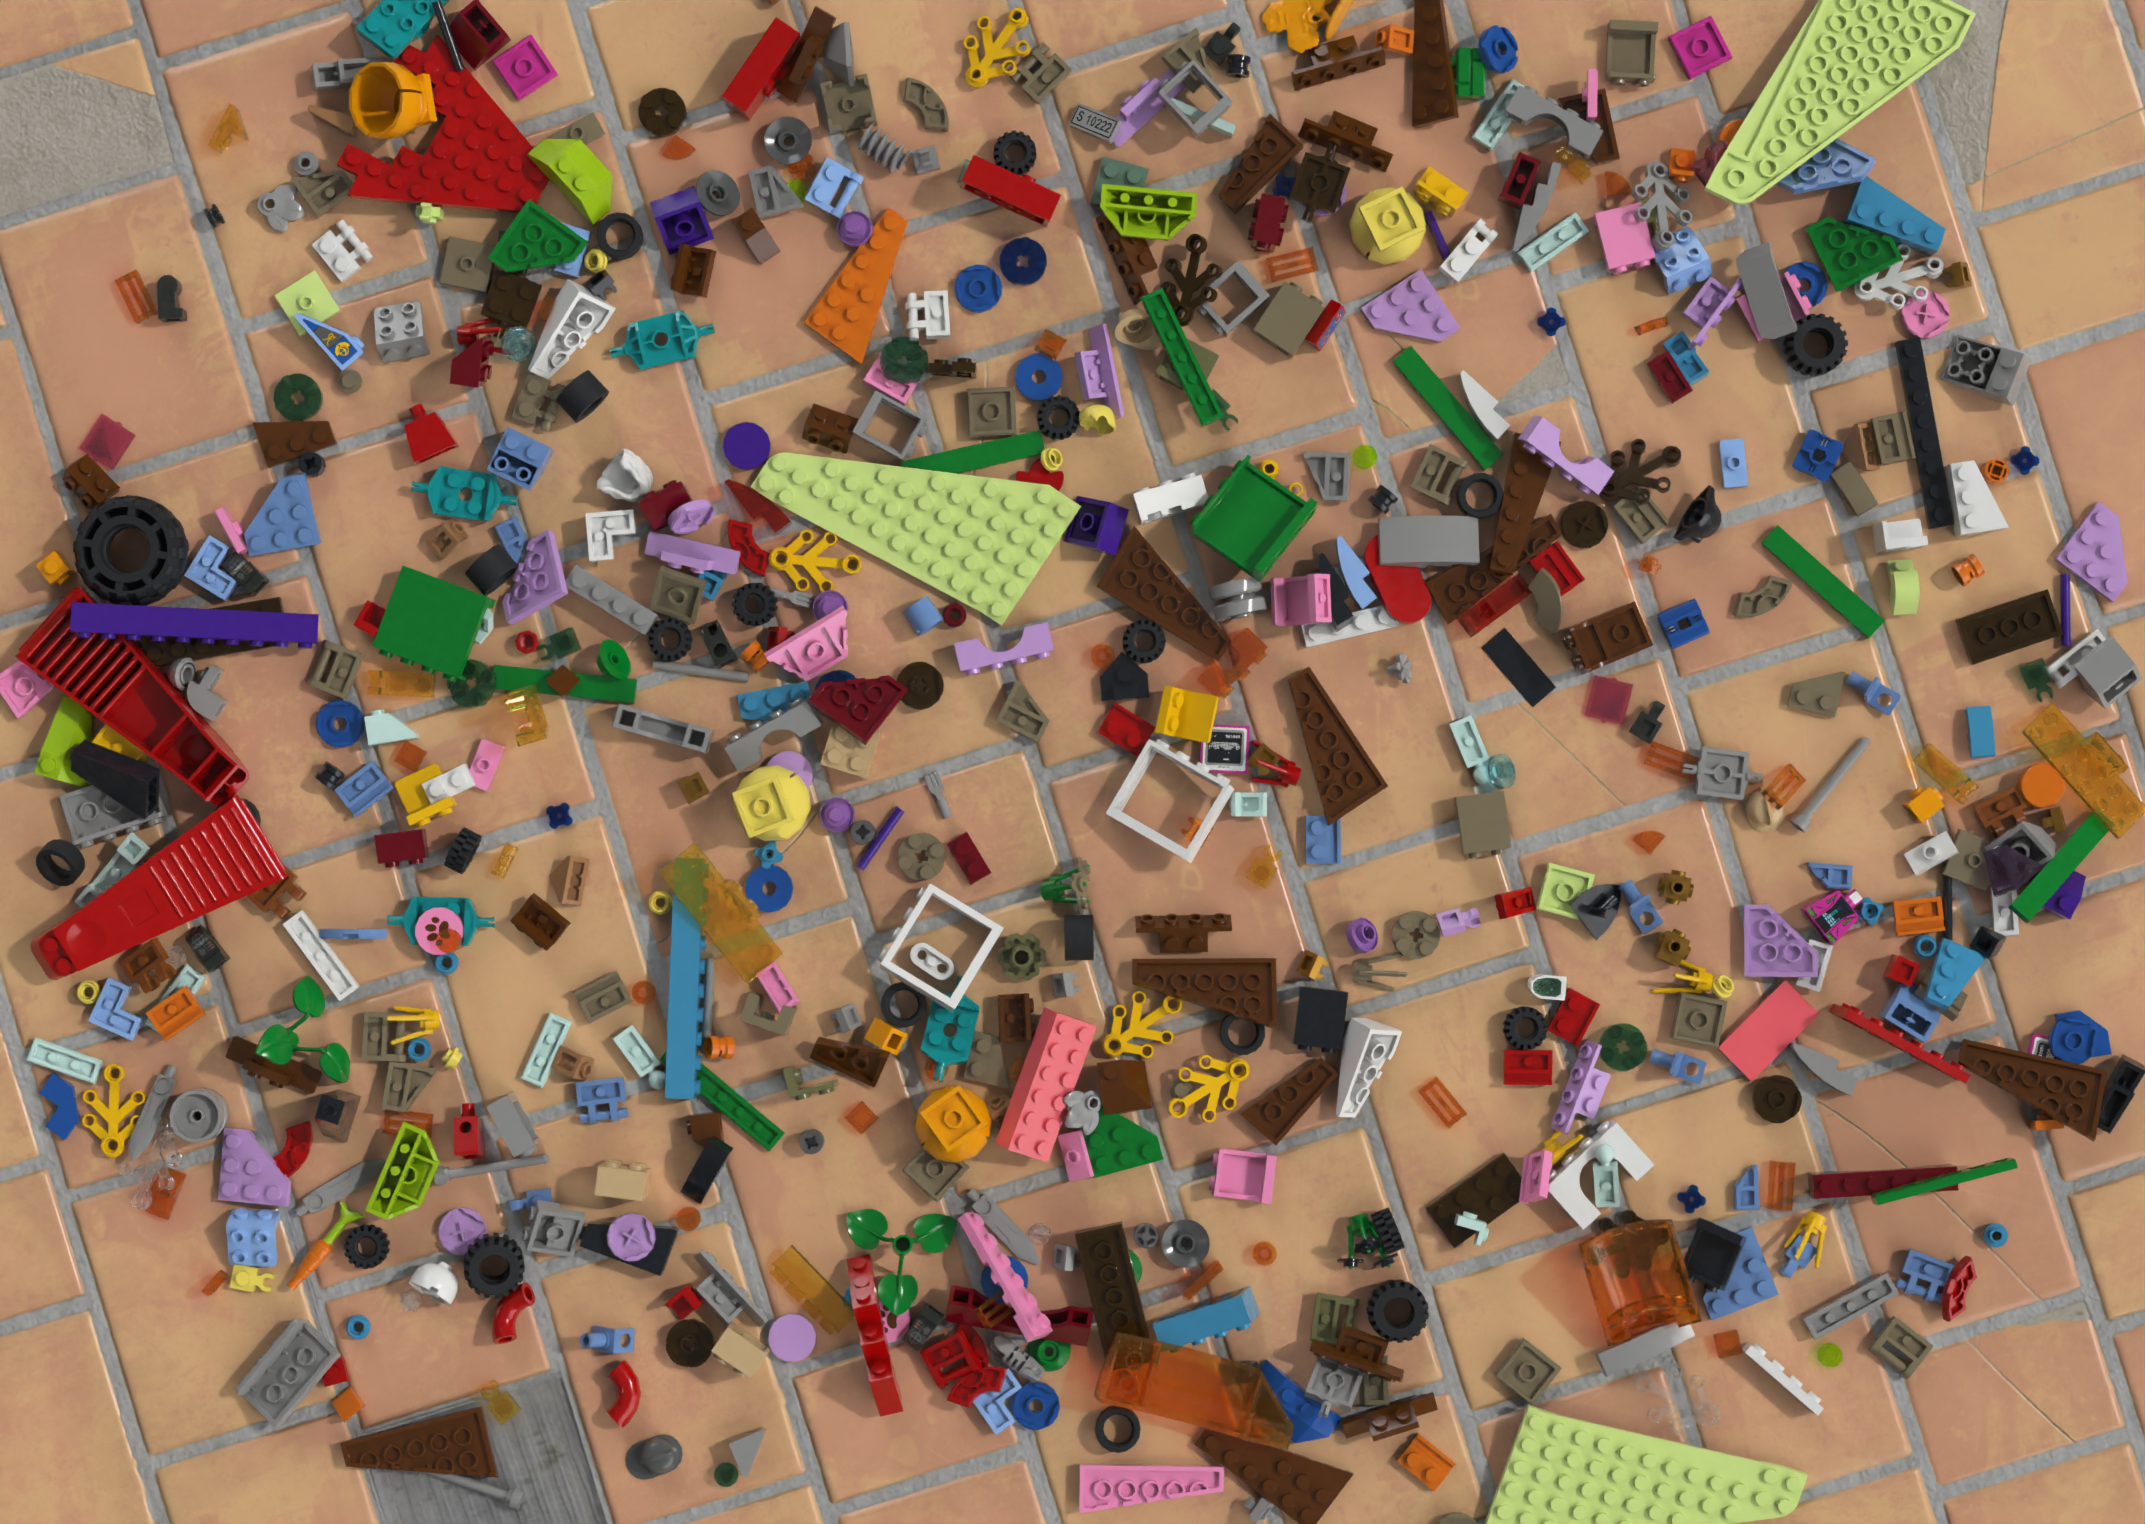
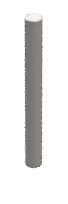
M654 659L653 669L748 682L749 673L657 659Z
M706 958L701 1054H704L703 1043L705 1037L712 1035L715 958Z

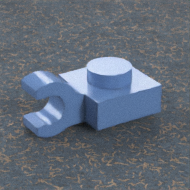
M551 1188L526 1191L527 1198L510 1201V1210L528 1208L529 1211L530 1206H535L536 1200L552 1202Z
M1800 1235L1796 1237L1789 1248L1783 1253L1789 1259L1779 1272L1788 1278L1794 1274L1797 1266L1805 1269L1816 1254L1817 1248L1807 1241L1799 1259L1795 1260L1794 1256L1803 1238Z

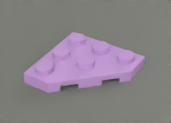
M1422 269L1361 308L1373 329L1428 339L1439 343L1460 330L1459 325Z
M2097 502L2054 560L2110 602L2116 600L2128 584L2119 517L2102 503Z
M546 530L529 541L526 547L529 550L523 563H519V567L512 579L515 583L510 594L506 593L502 601L506 621L509 624H516L568 594L555 534L550 530Z
M1744 905V977H1818V952L1770 905Z
M224 1128L218 1200L289 1206L291 1181L276 1166L275 1160L267 1150L261 1147L255 1139L256 1136L249 1129Z

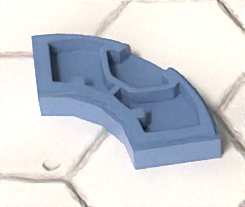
M319 929V937L321 939L387 938V929Z

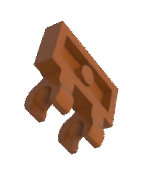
M2017 785L1972 807L1982 827H1991L1995 839L2006 833L2000 820L2011 815L2015 826L2021 821L2028 822L2022 811L2028 805Z
M283 863L286 868L284 871L288 877L251 893L247 897L264 913L272 909L280 918L285 919L291 911L279 902L278 899L285 891H288L296 900L301 901L307 893L294 883L298 876Z
M157 937L148 941L120 962L131 983L138 981L145 994L160 987L157 978L163 982L167 978L171 979L176 975L175 969L165 962L170 957ZM154 969L157 978L150 975L149 972H151Z

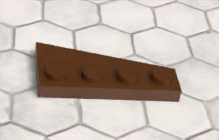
M1271 114L1266 118L1263 127L1254 137L1253 143L1244 153L1241 162L1236 170L1232 172L1218 195L1219 199L1235 214L1303 149V145Z

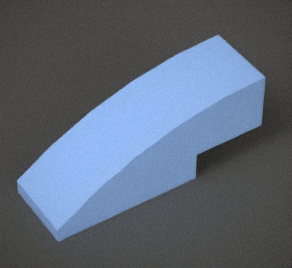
M1340 535L1335 540L1339 570L1351 598L1359 610H1362L1377 598L1363 580L1370 572Z

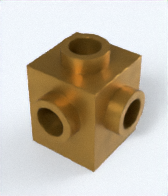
M1672 870L1671 874L1664 873L1663 877H1660L1657 891H1660L1659 897L1666 898L1665 903L1679 905L1680 901L1687 902V898H1691L1694 884H1691L1692 878L1685 877L1686 872ZM1676 883L1681 885L1679 892H1675L1673 889Z
M1674 928L1672 932L1665 931L1664 934L1660 933L1654 945L1658 948L1653 957L1674 967H1679L1681 960H1686L1691 951V947H1689L1690 940L1685 939L1687 934ZM1672 943L1675 944V949H1674V950L1671 949V944H1672Z

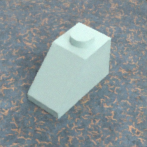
M385 709L370 711L371 716L364 717L368 745L375 746L420 738L419 733L393 714L385 713Z

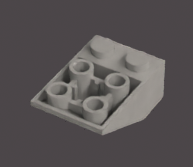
M1957 335L1940 379L1990 400L2013 406L2030 361L2023 353Z

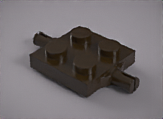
M1328 143L1325 156H1316L1305 152L1289 199L1298 201L1306 206L1301 220L1306 221L1307 215L1310 213L1307 220L1308 223H1311L1315 210H1323L1331 214L1335 213L1350 171L1349 167L1341 165L1334 160L1338 146L1334 144L1332 153H1330L1332 143Z
M499 269L495 272L481 311V315L493 319L498 323L497 327L502 328L500 334L499 332L494 333L493 337L495 338L498 337V339L503 340L507 327L527 330L542 289V285L532 282L525 277L528 269L520 270L516 273H507Z

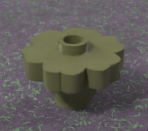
M1018 933L1007 937L1004 941L1005 947L998 950V963L1005 966L1004 974L1013 980H1018L1022 976L1027 981L1038 976L1040 972L1039 967L1044 966L1046 963V951L1043 948H1039L1040 940L1029 933L1023 937ZM1024 952L1027 955L1026 960L1019 961L1017 958L1018 953Z

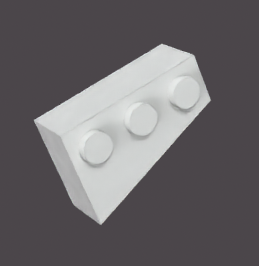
M1974 460L1944 466L1955 537L2009 528Z
M1195 473L1182 476V480L1177 482L1168 480L1159 483V487L1152 489L1145 487L1136 490L1132 499L1140 525L1204 506L1208 495L1202 475L1196 476Z

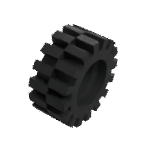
M1014 130L1011 133H1004V136L997 139L998 141L995 143L993 151L997 166L1019 176L1025 172L1028 173L1030 168H1033L1037 156L1034 141L1031 140L1028 134L1026 136L1024 132L1020 131L1018 133ZM1019 145L1023 148L1024 157L1021 161L1011 162L1007 159L1006 150L1009 146Z
M1062 395L1057 397L1051 396L1049 399L1044 400L1037 414L1039 429L1045 436L1054 440L1069 438L1076 432L1079 426V409L1075 402L1071 401L1068 397H1062ZM1055 409H1062L1068 415L1067 423L1061 427H1056L1050 423L1049 415Z
M763 583L745 584L737 590V594H734L732 606H734L735 610H733L734 615L737 614V619L743 621V624L751 626L763 625L775 616L774 612L777 611L778 606H776V602L778 600L774 597L775 593L769 589L768 585H763ZM752 595L761 597L764 603L762 611L757 614L751 613L746 606L747 599Z
M664 618L663 620H658L651 627V631L648 634V645H650L651 651L662 660H680L691 649V643L693 642L692 633L682 621L676 618ZM668 630H673L679 635V643L672 649L665 648L661 642L663 633Z
M1145 619L1135 621L1124 632L1122 640L1123 649L1133 661L1150 663L1159 658L1164 651L1166 638L1163 630L1157 623ZM1147 632L1153 637V646L1149 650L1142 651L1136 647L1135 637L1139 633Z
M465 827L462 828L448 852L444 866L463 874L466 868H468L469 863L473 860L482 836Z
M1528 1006L1514 1008L1512 1012L1507 1014V1018L1503 1022V1033L1506 1040L1512 1046L1522 1050H1532L1536 1046H1540L1546 1038V1032H1548L1547 1021L1544 1019V1015ZM1522 1019H1529L1534 1024V1032L1529 1037H1521L1516 1031L1517 1023Z
M1389 1207L1370 1214L1386 1255L1405 1248Z
M365 1224L349 1233V1236L345 1239L344 1249H346V1253L344 1254L345 1257L348 1256L350 1259V1264H355L354 1267L368 1269L376 1267L387 1258L386 1255L390 1251V1248H388L390 1240H387L386 1237L388 1235L382 1232V1228H377L372 1224ZM368 1237L375 1242L376 1250L372 1255L365 1256L359 1252L358 1243L362 1238Z

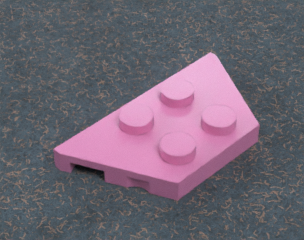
M844 606L839 607L765 652L764 655L767 660L773 661L790 673L793 672L801 679L809 681L848 657L846 609Z

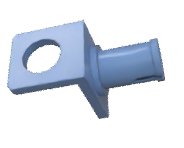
M1853 671L1846 682V685L1864 694L1865 703L1888 716L1891 715L1901 699L1900 694L1882 685L1878 677H1875L1871 682ZM1882 694H1889L1892 697V703L1887 707H1883L1878 703V698Z
M1632 880L1626 881L1619 887L1631 904L1628 908V913L1642 934H1647L1663 923V920L1650 902V895L1642 897ZM1649 912L1654 916V922L1651 925H1643L1641 923L1640 916L1643 913Z
M1657 1049L1653 1050L1650 1058L1651 1064L1670 1069V1075L1696 1084H1700L1707 1065L1703 1060L1680 1052H1676L1673 1056ZM1693 1062L1698 1065L1699 1072L1697 1075L1688 1076L1686 1074L1685 1067L1688 1063Z
M596 1325L592 1327V1333L582 1334L580 1343L583 1348H591L592 1350L612 1354L633 1352L635 1329H613ZM627 1334L628 1343L625 1347H622L620 1344L621 1337Z

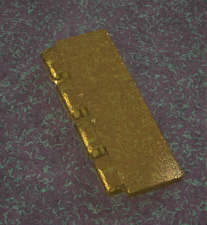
M793 1245L772 1263L775 1268L770 1274L781 1285L786 1280L790 1282L785 1289L797 1302L803 1297L806 1299L801 1306L814 1319L820 1314L823 1316L818 1324L829 1335L834 1330L839 1333L855 1318L852 1306Z

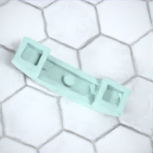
M131 832L119 846L118 852L96 879L87 885L74 902L80 907L84 906L139 866L150 847Z

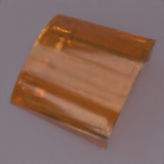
M1672 1219L1645 1220L1621 1225L1599 1233L1579 1244L1584 1269L1608 1347L1631 1341V1334L1676 1322L1679 1328L1702 1321Z

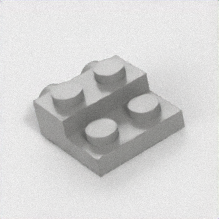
M536 1200L535 1206H530L528 1211L529 1226H524L522 1230V1240L525 1241L526 1251L573 1257L579 1240V1234L585 1221V1212L562 1209L560 1203Z

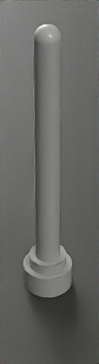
M1863 737L1804 811L1793 815L1789 822L1803 833L1809 828V822L1812 820L1810 817L1869 746V738Z
M540 1154L453 1169L442 1165L438 1166L434 1180L436 1186L446 1184L452 1178L545 1164L549 1161V1156L547 1154Z
M428 1473L505 1500V1503L509 1504L510 1508L519 1510L525 1494L524 1491L516 1488L515 1490L510 1489L506 1491L460 1474Z

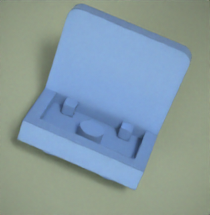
M1690 227L1673 232L1674 242L1667 250L1659 251L1653 246L1655 253L1654 261L1663 274L1664 286L1669 295L1682 291L1686 287L1702 282L1712 276L1710 257Z
M245 1208L231 1210L226 1223L228 1261L230 1265L276 1266V1229L280 1221V1211H272L270 1209L247 1210Z

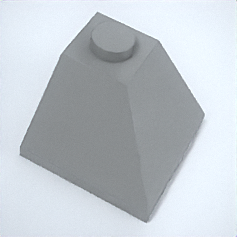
M843 22L831 29L820 58L824 59L826 68L851 87L855 86L852 39L849 22Z
M2021 821L1985 846V849L2017 883L2054 858L2057 844L2042 827Z

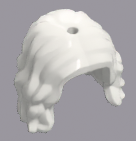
M622 449L612 459L611 463L607 465V468L602 473V477L597 480L596 489L601 490L604 494H610L616 500L624 499L629 502H638L642 500V495L651 490L653 476L649 467L644 464V461L630 450Z

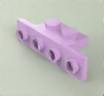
M1171 69L1158 80L1156 77L1151 82L1149 79L1146 80L1138 88L1140 92L1135 97L1130 95L1121 103L1120 106L1122 108L1116 119H1119L1122 123L1113 140L1116 147H1121L1165 106L1157 97L1160 91L1158 87L1165 79L1169 78L1171 80L1176 76ZM1183 82L1168 95L1169 98H1174L1186 87Z
M1710 276L1682 313L1683 317L1700 329L1688 345L1689 349L1692 350L1696 345L1700 347L1709 336L1706 334V331L1710 326L1714 329L1722 318L1719 315L1723 308L1728 310L1735 301L1734 293L1737 290L1741 292L1744 289L1740 276L1730 290Z
M1099 324L1088 329L1092 350L1074 353L1083 400L1102 399L1103 405L1111 408L1114 412L1116 420L1124 417L1123 404L1107 324Z
M654 531L648 533L645 548L646 555L661 558L660 560L668 562L667 566L681 569L682 565L690 567L691 572L704 574V571L716 570L734 575L737 573L741 554L737 550Z
M1584 1039L1565 1090L1562 1093L1557 1111L1553 1116L1550 1126L1552 1129L1568 1134L1576 1113L1594 1119L1611 1074L1594 1068L1602 1045Z

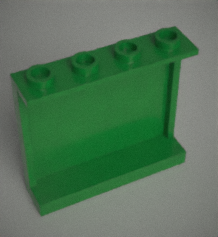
M1247 455L1243 461L1239 460L1232 469L1233 474L1229 479L1225 477L1221 481L1216 495L1211 494L1204 504V510L1201 513L1197 512L1190 521V534L1258 582H1261L1316 513L1318 502L1312 498H1309L1307 502L1250 464L1251 456Z
M402 566L372 646L380 649L378 654L389 658L397 655L401 657L400 662L407 665L421 664V670L435 675L436 670L444 673L442 677L455 683L457 678L465 681L466 677L462 676L487 607L493 609L496 600Z

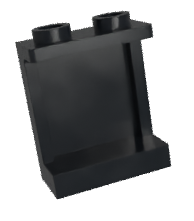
M1299 986L1293 1044H1298L1297 1049L1311 1051L1312 1046L1321 1047V1052L1335 1053L1336 1049L1341 1050L1348 992Z
M1699 1217L1695 1225L1697 1227L1682 1265L1678 1266L1677 1271L1682 1273L1681 1278L1695 1283L1697 1279L1704 1283L1703 1288L1717 1293L1718 1289L1725 1291L1747 1238Z

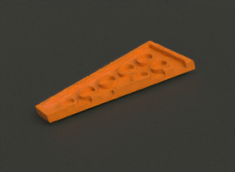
M889 207L873 227L870 240L864 245L859 246L804 321V324L861 365L863 364L908 224L907 220Z

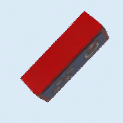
M1330 300L1306 336L1305 340L1318 351H1321L1345 315L1346 311L1343 305Z

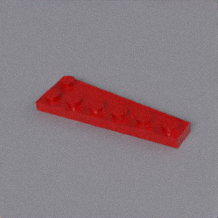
M1845 1003L1842 1006L1833 1004L1829 1011L1831 1014L1854 1026L1868 1030L1869 1034L1883 1041H1888L1891 1046L1908 1052L1910 1056L1957 1081L1966 1084L1970 1077L1969 1074L1963 1071L1964 1066L1954 1061H1951L1950 1064L1943 1060L1944 1055L1934 1050H1931L1930 1053L1923 1050L1925 1045L1914 1039H1911L1910 1042L1903 1039L1905 1034L1894 1028H1891L1890 1031L1883 1028L1884 1023L1874 1017H1871L1870 1020L1863 1017L1864 1012L1854 1006H1849Z

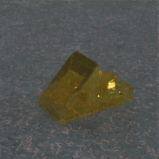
M229 104L207 145L220 154L230 146L232 133L249 142L240 111L232 104Z

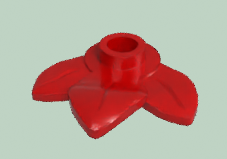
M1038 458L1030 467L1029 473L1024 471L1017 472L1016 481L1050 485L1059 491L1064 481V474L1062 471L1050 473L1042 465L1041 458Z

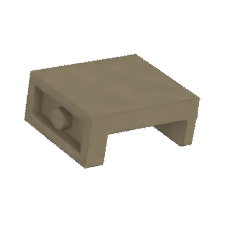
M1609 21L1607 24L1605 81H1611V85L1616 86L1625 85V82L1635 83V86L1647 87L1649 83L1655 81V42L1658 22Z
M1284 282L1252 333L1292 359L1325 308L1321 306L1323 302L1315 296L1310 295L1308 297L1301 293L1303 289L1297 284Z
M1504 791L1454 797L1461 836V853L1467 854L1468 858L1482 857V852L1491 851L1492 855L1505 854L1506 849L1511 848Z

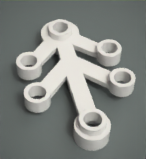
M1901 244L1897 247L1898 250H1905L1907 252L1906 255H1901L1903 261L1891 266L1885 278L1876 280L1878 272L1856 283L1854 293L1860 300L1869 301L1875 298L1891 305L1893 309L1899 310L1904 307V295L1900 293L1891 295L1881 289L1890 287L1913 297L1917 302H1923L1928 296L1927 288L1924 286L1913 287L1904 282L1923 275L1932 279L1938 278L1943 272L1944 264L1941 259L1931 257L1926 260L1924 265L1899 273L1904 261L1909 258L1911 252L1908 245ZM1935 263L1938 265V268H1932L1930 264ZM1866 285L1869 286L1871 289L1869 291H1865L1862 287ZM1921 291L1924 293V296L1919 297L1916 292ZM1900 299L1902 303L1896 304L1893 300Z

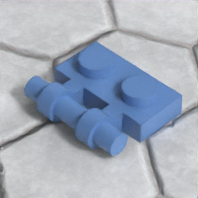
M624 1077L575 1083L578 1107L588 1106V1113H580L581 1123L590 1122V1124H597L601 1120L611 1119L613 1122L619 1121L620 1118L629 1117L628 1108L618 1109L617 1103L627 1101ZM609 1103L610 1110L597 1111V1104Z
M1908 1248L1900 1271L1909 1274V1277L1906 1281L1898 1278L1895 1287L1902 1289L1903 1293L1909 1295L1913 1293L1921 1296L1925 1301L1942 1303L1943 1294L1936 1292L1938 1285L1945 1287L1946 1281L1955 1265ZM1918 1278L1929 1281L1928 1287L1916 1285Z

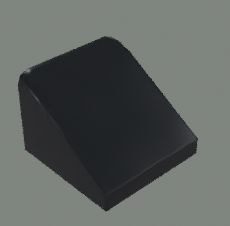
M1981 926L1970 946L1987 959H1991L1999 953L2007 937Z

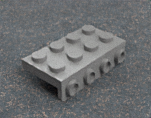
M93 785L59 796L73 841L71 843L74 846H79L80 849L93 846L94 840L102 838L104 842L117 838L116 833L125 831L126 834L139 831V826L148 823L149 827L163 822L162 818L168 817L160 789L159 807L146 819L139 817Z
M296 1318L290 1321L282 1335L270 1344V1349L255 1362L254 1368L249 1374L241 1378L235 1391L238 1395L244 1396L273 1427L279 1428L341 1354L308 1320Z

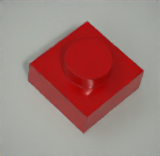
M344 1356L338 1358L322 1376L325 1387L350 1380Z

